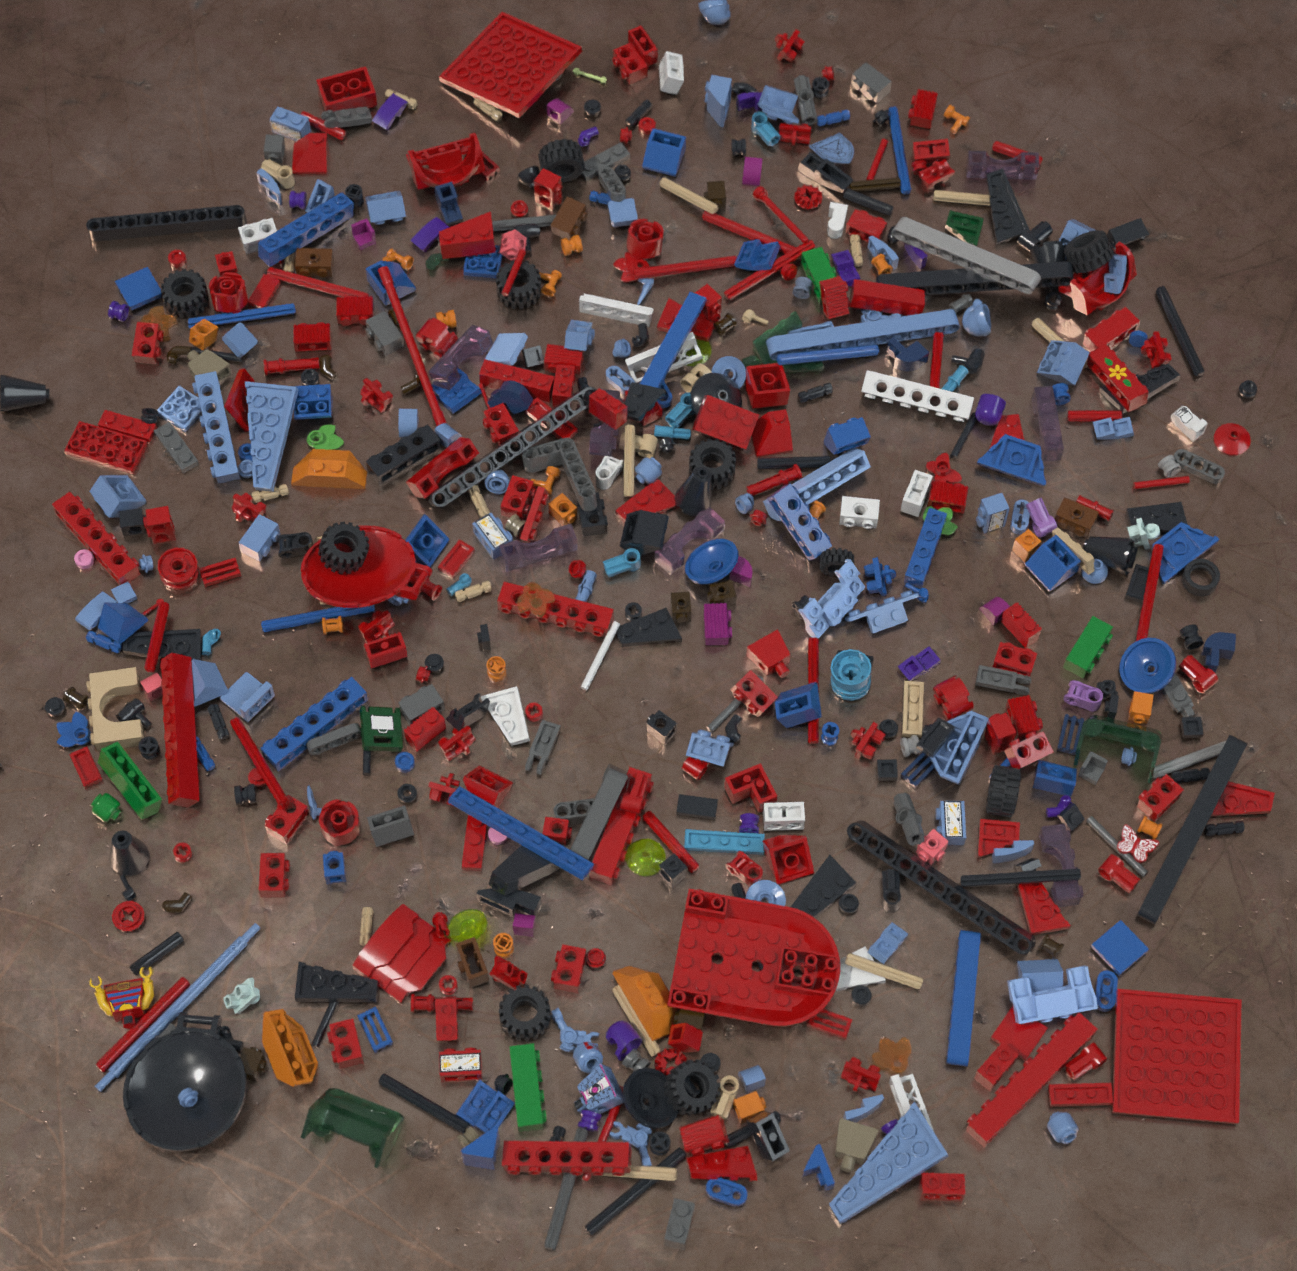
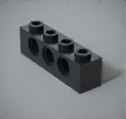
M428 424L424 427H419L414 433L402 437L399 442L392 446H387L379 454L372 455L366 461L367 471L376 483L381 486L441 450L440 439Z

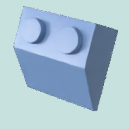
M711 75L710 82L707 81L705 86V103H707V111L720 127H724L731 102L732 79Z
M400 190L365 197L371 223L374 222L375 225L383 224L385 220L389 219L400 221L402 217H406Z
M100 475L89 491L109 518H120L119 511L137 509L147 502L128 475Z

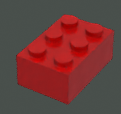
M366 66L316 80L318 94L325 111L332 110L334 112L344 109L378 106L376 92Z
M705 395L692 431L746 450L759 414L710 395Z

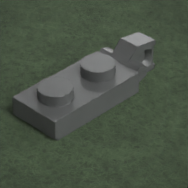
M1174 673L1168 685L1161 690L1173 711L1181 712L1183 717H1193L1195 713L1192 709L1194 706L1177 674Z

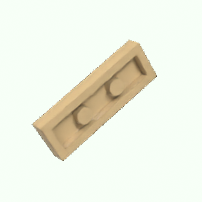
M1059 528L1054 529L1052 536L1057 535L1081 560L1080 568L1088 575L1094 572L1095 560L1093 556L1084 551L1081 545L1077 542L1075 543L1066 532Z
M904 681L902 737L917 735L918 738H922L924 682Z

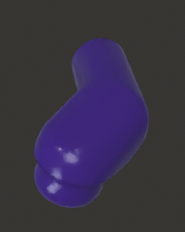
M596 126L580 133L578 138L579 145L587 146L590 138L599 134Z
M1064 795L1060 798L1061 801L1057 807L1046 808L1047 818L1058 817L1057 815L1072 803L1071 798Z

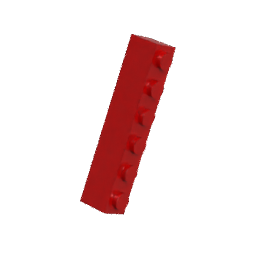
M629 767L627 780L614 805L592 861L594 864L593 869L589 873V878L611 886L614 879L617 880L621 871L619 865L626 859L628 852L626 847L628 844L631 845L634 838L633 829L639 826L641 820L639 814L620 809L621 800L624 792L627 791L632 773H641L648 777L641 810H645L648 801L645 798L647 793H651L654 787L652 774Z

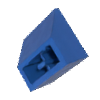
M653 128L647 142L642 168L676 177L686 150V137Z
M381 260L365 269L367 281L386 306L391 302L380 278L379 268L384 266L389 268L399 299L415 291L416 287L399 263Z
M330 384L294 386L299 389L294 407V420L332 417L333 396Z
M854 417L847 420L846 423L831 425L823 442L835 455L868 444L871 436L863 417L858 419Z
M1055 535L1038 548L1025 563V566L1050 592L1078 572L1081 560Z
M817 682L780 693L775 701L776 718L783 726L789 728L822 717Z

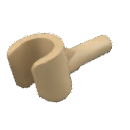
M750 309L746 310L742 317L745 323H750L752 319L766 325L768 323V320L756 316Z

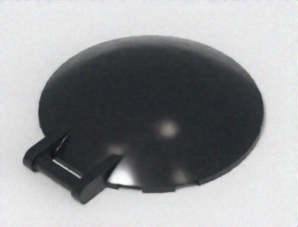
M180 1012L176 1030L170 1031L169 1034L160 1038L157 1037L144 1047V1051L137 1059L133 1060L129 1067L123 1088L124 1109L132 1128L151 1145L169 1151L198 1149L218 1139L237 1119L246 1096V1071L237 1051L219 1035L222 1024V1017L220 1015L208 1017L188 1015L187 1012ZM187 1023L211 1025V1028L187 1027ZM186 1088H192L193 1091L198 1092L197 1102L192 1107H183L178 1099L179 1094Z

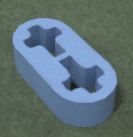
M610 366L606 370L607 382L623 395L629 389L627 385H631V382L635 383L633 378L618 366Z
M1018 500L1014 504L1010 528L1017 535L1024 533L1028 527L1030 514L1026 507V504L1029 502L1026 500ZM1020 507H1024L1023 514H1019ZM1018 520H1022L1021 528L1017 527Z

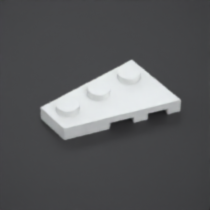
M517 686L480 696L482 701L486 698L491 701L488 711L511 746L530 741Z
M866 947L852 953L874 961L871 955L867 953ZM846 957L840 959V977L836 991L847 990V988L859 985L867 986L868 984H882L886 982L884 977L845 964Z

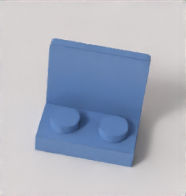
M765 85L758 103L762 108V112L766 113L767 117L771 119H783L782 121L787 124H792L793 122L798 124L800 121L792 113L798 96Z
M246 672L228 689L229 693L222 695L220 699L244 720L249 722L275 694L270 683L266 681L262 684Z
M700 729L698 732L692 733L686 756L724 767L729 748L733 747V742H729V737L722 735L713 737L711 732Z

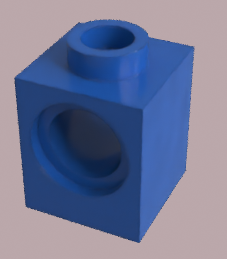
M331 851L323 854L326 884L346 882L343 852ZM332 864H339L336 869L330 868Z

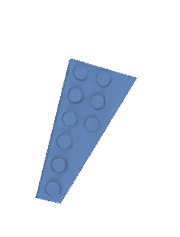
M245 381L249 412L250 450L253 461V487L256 490L273 492L299 389L294 386Z
M915 1102L910 1106L907 1113L898 1120L897 1125L884 1137L869 1155L868 1160L863 1166L859 1167L849 1183L830 1202L829 1205L841 1224L949 1156Z

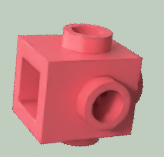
M517 230L502 234L500 253L511 261L515 260L519 250L526 249L527 238Z
M932 829L927 836L924 835V841L921 844H917L916 853L920 859L932 865L935 861L939 862L943 858L949 841L935 829Z

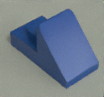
M818 1144L803 1171V1177L819 1172L816 1174L819 1185L824 1186L825 1191L834 1189L835 1182L822 1147Z

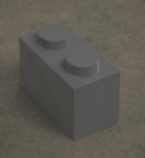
M867 62L852 74L851 85L853 88L859 90L876 104L889 94L892 81Z
M385 311L366 320L367 328L365 331L368 337L374 339L378 351H382L385 356L404 347L403 336Z
M432 684L421 687L413 695H407L398 702L400 712L409 726L413 724V721L416 722V719L422 717V714L428 712V709L431 710V707H434L439 713L445 710L444 701Z
M405 805L367 817L376 847L415 835Z
M674 1198L664 1238V1246L685 1251L695 1203Z

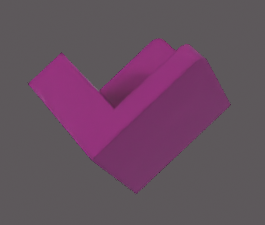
M367 218L351 225L353 239L360 250L376 244L375 231Z

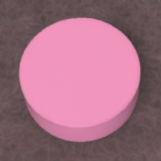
M83 549L75 554L74 561L80 569H88L94 564V557L91 551Z
M490 828L488 831L489 840L495 845H502L508 839L507 836L493 828Z

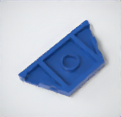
M1005 434L977 461V465L1042 487L1046 485L1041 446Z
M1181 522L1157 540L1154 544L1164 546L1159 571L1163 585L1186 568L1188 563L1197 559L1218 543L1219 538L1204 534L1202 530L1191 528L1189 525Z

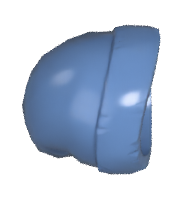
M707 0L699 3V10L704 19L712 25H721L731 17L727 0Z
M975 299L973 305L967 308L962 317L963 327L970 335L985 337L991 333L989 308L985 303L982 304L980 299Z

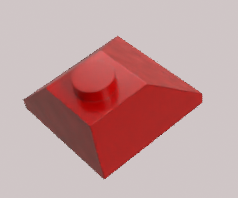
M309 133L294 143L293 174H327L329 151L327 133Z
M786 409L767 412L757 420L752 433L757 458L793 452L791 429Z
M480 765L463 778L467 791L497 808L500 807L514 783Z
M779 835L762 841L766 859L777 884L815 873L806 836Z

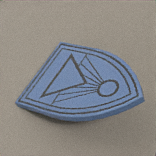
M840 133L809 145L810 149L824 160L828 159L833 164L850 163L854 156L853 145Z

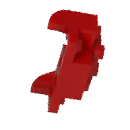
M476 133L469 134L470 137L417 152L409 150L408 154H406V159L411 168L413 181L417 189H426L430 186L435 188V186L451 181L454 187L469 182V178L473 175L484 172L482 151ZM466 154L467 156L462 160V155Z
M1118 242L1115 245L1116 250L1113 249L1114 254L1127 256L1125 279L1119 294L1108 293L1104 289V274L1109 273V261L1100 268L1090 272H1075L1073 274L1074 279L1070 281V285L1059 286V292L1073 298L1075 310L1088 316L1095 309L1103 310L1124 294L1130 281L1137 276L1135 259L1127 246Z

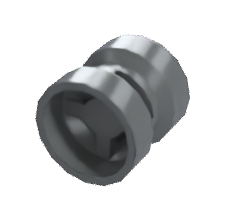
M633 1049L622 1062L623 1066L630 1068L633 1072L641 1068H649L651 1061L643 1058L637 1049Z

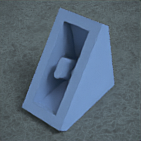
M317 179L305 211L309 212L335 196L333 186Z

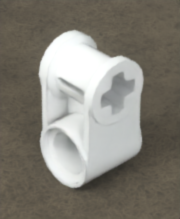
M610 453L605 455L596 470L595 482L599 489L604 490L611 487L616 477L624 468V460H618L612 457Z

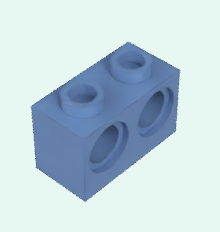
M571 320L566 330L564 348L586 351L588 345L591 346L595 336V329H592L593 322Z

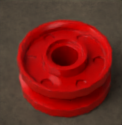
M172 548L164 552L158 560L159 575L166 587L173 590H184L196 583L199 577V566L195 555L190 550Z

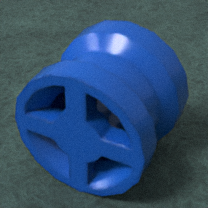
M1058 383L1050 388V392L1053 395V404L1064 405L1071 400L1070 394L1067 393L1069 390L1067 384Z

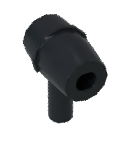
M523 223L515 225L513 230H517L527 238L526 253H531L532 249L529 238L540 236L539 224Z
M976 348L968 358L953 355L951 362L965 365L969 374L975 375L982 367L985 353L983 350Z
M137 698L129 703L127 702L116 715L119 722L131 721L136 718L141 720L142 725L146 729L152 726V723L142 714L145 710L144 704Z

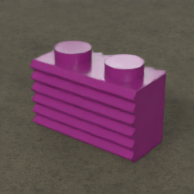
M726 603L704 604L705 645H728L729 638H732V627H728V621H731V610H727Z

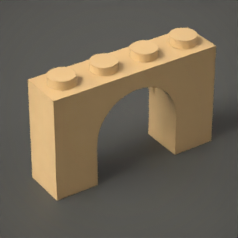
M136 667L90 673V681H87L88 693L91 692L88 706L89 710H92V716H89L90 727H93L94 732L90 734L92 745L96 746L98 752L117 741L123 748L139 746V742L144 738V729L140 719L112 722L103 716L104 707L114 697L140 693L139 674Z

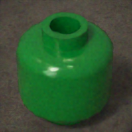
M108 793L99 794L90 805L92 813L103 822H109L111 819L115 821L121 813L119 810L120 802Z

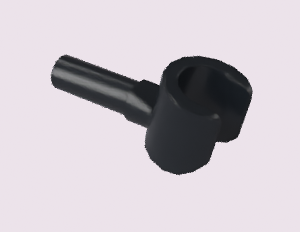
M121 875L120 879L126 889L121 894L127 901H131L136 897V894L128 884L125 875Z

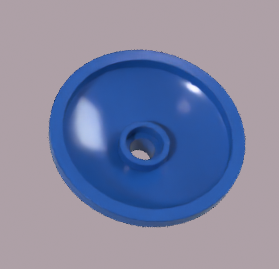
M714 539L700 545L690 554L686 561L685 572L688 578L697 584H711L723 579L734 569L739 557L738 549L732 541L727 539Z
M1140 639L1131 644L1121 658L1119 667L1121 678L1124 684L1132 691L1147 694L1155 693L1168 685L1173 678L1176 670L1175 654L1171 647L1160 639ZM1155 667V670L1150 672L1151 668Z

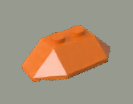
M312 449L293 467L291 486L366 489L367 471L351 451Z
M633 966L613 971V976L650 1039L655 1041L668 1036L671 1025L674 1022L675 1012L678 1009L667 1007L670 992L659 973Z
M283 1009L264 1012L262 1043L276 1078L292 1087L310 1084L317 1070L318 1061L304 1028L295 1019L287 1015V1012Z

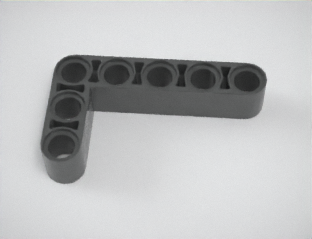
M563 438L530 447L522 452L524 469L530 473L547 469L548 466L563 465L580 507L584 511H592L597 507L595 488L572 439Z
M609 763L602 777V784L571 846V851L587 860L589 859L627 780V771Z

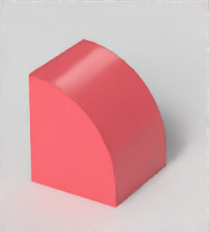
M158 673L139 682L150 702L163 695L162 679Z

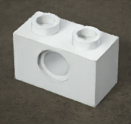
M842 496L839 525L846 527L857 526L865 529L877 528L880 500Z

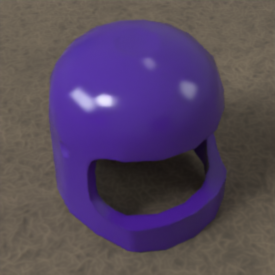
M982 394L975 411L978 422L986 426L998 424L1006 407L1005 400L993 394Z
M624 1020L613 1023L606 1032L608 1044L613 1045L617 1043L618 1047L615 1056L619 1061H623L633 1049H637L643 1040L633 1026ZM627 1047V1051L621 1054L623 1049Z

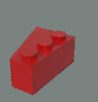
M491 211L439 231L442 258L448 259L496 253Z

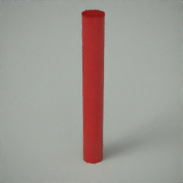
M887 139L881 140L866 180H874L888 143Z
M523 249L519 250L501 293L503 296L509 295L526 254V251Z
M1189 476L1140 481L1134 482L1133 487L1135 490L1190 483Z

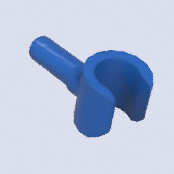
M909 583L905 584L906 588L919 594V597H917L918 601L922 603L927 602L929 595L926 588L919 589Z

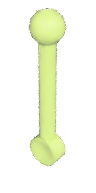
M579 68L573 69L574 75L580 74L592 79L599 80L602 84L606 83L607 81L605 77H597L582 72Z

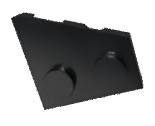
M631 382L624 403L628 406L627 419L640 421L646 412L655 406V402L661 396L664 397L666 395V390Z

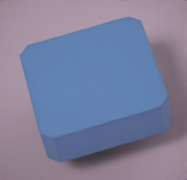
M628 198L619 202H608L611 226H627L633 221L638 220L634 199Z
M238 323L222 337L223 342L238 358L244 356L258 343L257 339L242 323Z

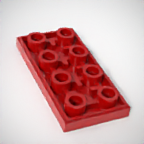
M79 421L64 452L73 457L134 474L148 446V442Z

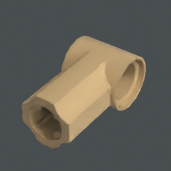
M270 159L262 163L261 168L275 181L279 182L280 187L289 189L294 186L295 180L291 167L281 166Z
M622 433L619 449L624 450L625 433ZM651 434L635 435V452L643 458L653 457L658 442L657 437Z
M725 1076L721 1080V1088L718 1090L720 1096L716 1098L717 1102L712 1105L710 1114L713 1116L720 1115L723 1119L727 1120L739 1088V1082L734 1076ZM731 1083L735 1086V1089L727 1091L724 1089V1085Z

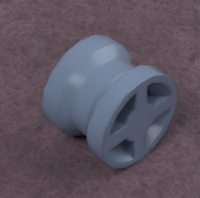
M798 277L795 281L796 286L793 288V295L800 299H807L810 297V289L813 286V282L807 277Z

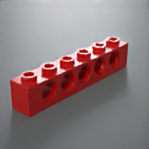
M68 492L52 504L55 514L79 541L92 552L97 561L119 585L126 582L130 583L140 575L138 569L140 565L134 557L130 558L128 556L126 548L116 543L117 539L111 532L108 534L105 531L106 527L100 520H95V515L89 508L86 509L83 506L84 503L79 496H74L71 492Z
M503 582L497 600L498 610L503 613H513L522 618L537 619L542 623H553L562 628H573L578 632H589L597 637H606L614 619V609L508 582ZM517 600L523 601L521 603H515V601ZM540 605L539 608H534L533 606ZM554 609L559 610V611L556 612V613L551 612V611L554 610ZM571 614L577 615L576 617H570ZM589 619H595L594 622H590V621H588V620H589Z
M504 1141L502 1167L505 1172L512 1175L520 1174V1172H528L531 1175L549 1172L551 1175L570 1173L571 1175L579 1176L583 1173H591L594 1176H602L604 1173H612L614 1176H624L625 1173H630L632 1148L629 1142ZM524 1155L530 1156L528 1161H520ZM544 1156H551L549 1161L541 1162ZM565 1156H572L569 1162H562ZM586 1156L593 1157L589 1163L583 1162ZM606 1157H614L612 1162L604 1163Z

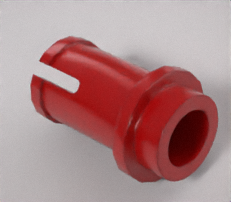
M443 912L435 913L432 918V923L436 927L439 938H445L444 931L446 936L450 934L447 925L448 917Z

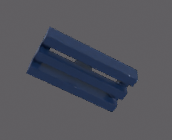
M1065 714L1057 751L1076 755L1084 718L1078 719L1077 716L1069 717V714ZM1067 722H1071L1066 748H1064L1062 744ZM1076 723L1079 725L1072 750L1070 749V744Z
M922 752L901 773V777L912 787L916 788L935 769V766L932 764L915 782L913 781L931 762L930 757ZM927 756L928 758L908 777L907 775Z

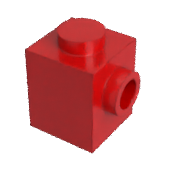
M688 1023L671 1025L668 1045L684 1053L697 1052L700 1050L703 1031Z

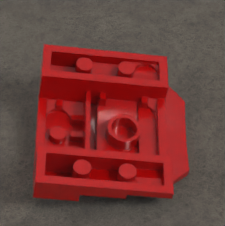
M402 904L381 924L366 943L352 965L353 970L363 977L378 980L379 988L402 1004L410 993L422 991L433 974L445 962V949L452 941L446 936L445 938H439L435 927L419 917V914Z

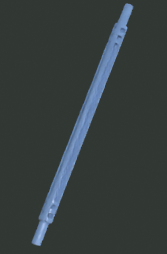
M254 923L242 937L239 936L108 1069L109 1072L95 1085V1088L101 1092L114 1078H118L133 1060L144 1051V1047L173 1022L179 1013L248 945L247 942L261 928Z

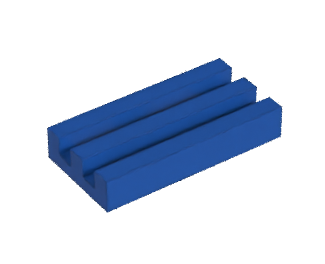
M376 1007L357 1015L374 1053L378 1052L381 1048H386L385 1046L393 1044ZM374 1013L386 1037V1041L382 1040L371 1014ZM364 1017H367L379 1044H375L363 1019Z

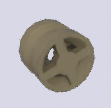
M514 514L507 521L505 530L513 532V535L519 538L526 521H521L520 517Z
M469 1126L464 1134L457 1136V1140L465 1148L480 1136Z

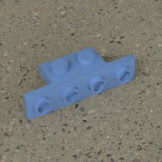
M909 590L901 593L899 598L895 599L893 596L884 599L882 604L877 605V603L867 605L863 611L859 609L848 612L849 616L844 617V619L850 622L866 616L871 633H876L908 621L903 602L917 598L919 594L912 593Z

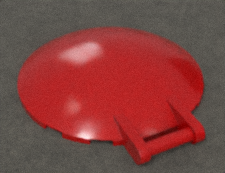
M370 525L359 526V530H364L365 536H368L369 549L362 567H359L356 572L352 570L351 574L346 572L339 574V571L332 572L330 567L327 569L325 562H321V556L318 554L321 539L307 551L301 563V578L306 590L317 600L342 608L371 606L393 596L416 600L424 582L433 573L429 566L416 563L412 546L409 542L402 539L399 533L384 527ZM335 544L336 548L342 552L348 553L353 551L346 544ZM413 575L419 576L413 587L407 586Z

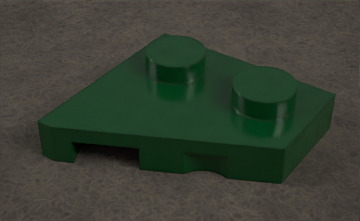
M950 210L945 229L962 241L977 247L984 218Z

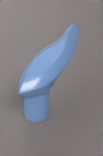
M654 278L638 279L644 285L637 305L642 302L646 294L651 290Z
M308 785L309 811L311 817L316 819L317 816H320L322 808H317V802L314 799L312 789Z

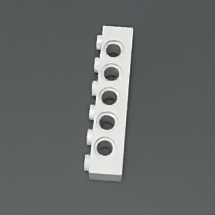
M869 370L866 372L861 391L865 393L864 397L875 399L876 396L883 398L882 401L893 404V401L900 402L902 407L911 408V405L916 406L918 411L928 413L929 410L935 411V415L945 418L947 415L954 416L953 420L964 422L965 419L969 420L974 402V397ZM880 383L887 385V390L883 393L877 391V386ZM899 387L905 390V394L902 397H896L894 394L895 390ZM915 392H920L923 398L921 401L915 402L912 399V395ZM936 396L940 398V404L938 406H932L930 404V399L932 397ZM956 401L958 409L950 411L948 409L949 402Z

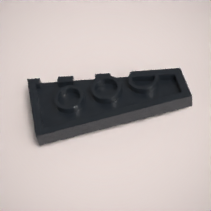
M1002 168L987 174V188L996 245L1020 237L1023 232L1030 231L1004 169Z
M1170 364L1148 370L1143 375H1136L1139 382L1147 387L1149 392L1148 398L1180 380V374ZM1105 385L1100 387L1099 392L1118 410L1122 411V414L1127 412Z
M201 629L164 631L158 659L161 660L170 653L189 656L192 660H201ZM152 632L133 633L123 642L124 654L147 657Z
M829 854L791 907L817 918L838 901L841 896L854 888L856 881Z
M299 961L294 998L296 1002H377L379 983L375 979L354 974L351 976L343 974L342 971H330L321 966H309Z

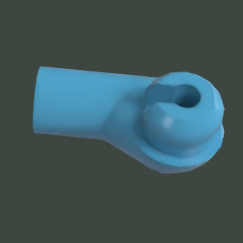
M467 573L460 575L459 580L446 589L447 593L452 597L456 591L470 586L472 582L471 577Z
M214 628L202 637V655H211V646L221 636L219 629Z

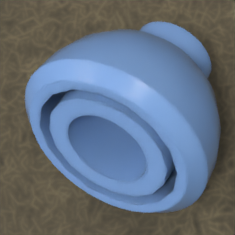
M503 470L489 473L484 481L486 489L498 495L506 493L510 483L508 475Z
M1094 558V572L1088 575L1081 569L1083 578L1089 583L1098 584L1107 578L1108 568L1101 560Z

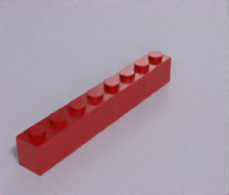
M170 653L161 659L160 664L162 672L161 686L163 691L162 704L164 710L163 722L165 730L168 804L189 808L200 801L192 658Z
M1080 1012L1075 1017L1071 1015L1064 1022L1065 1027L1061 1031L1057 1029L1050 1037L1052 1040L1048 1044L1043 1043L1036 1051L1038 1054L1034 1058L1029 1057L1024 1062L1022 1071L1020 1073L1015 1071L1009 1078L1011 1082L1006 1087L1004 1085L999 1087L995 1092L996 1097L992 1101L988 1099L981 1106L982 1111L978 1115L974 1113L967 1120L968 1126L966 1131L984 1148L1056 1076L1064 1065L1095 1036L1098 1029Z

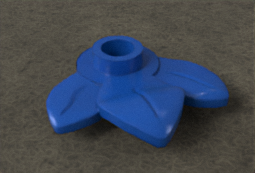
M79 712L74 713L72 722H59L56 724L57 730L61 735L57 740V744L62 747H71L75 744L85 745L91 740L88 720Z

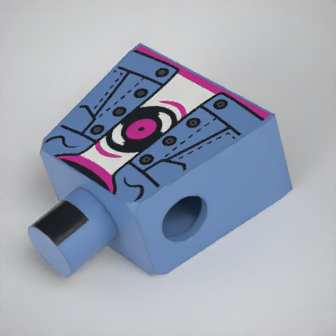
M599 1064L578 1084V1090L582 1097L576 1100L574 1105L580 1113L581 1110L588 1109L589 1111L601 1114L624 1103L623 1092L612 1069Z

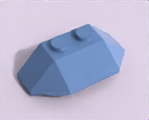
M969 711L964 715L947 721L955 726V730L934 757H930L940 777L956 784L961 782L978 749L989 718Z

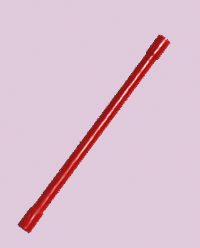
M387 266L378 269L380 278L386 288L437 427L442 423H447L440 409L394 287L389 268Z

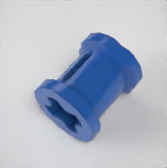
M834 722L825 723L822 727L821 741L828 746L836 744L840 731L839 726Z

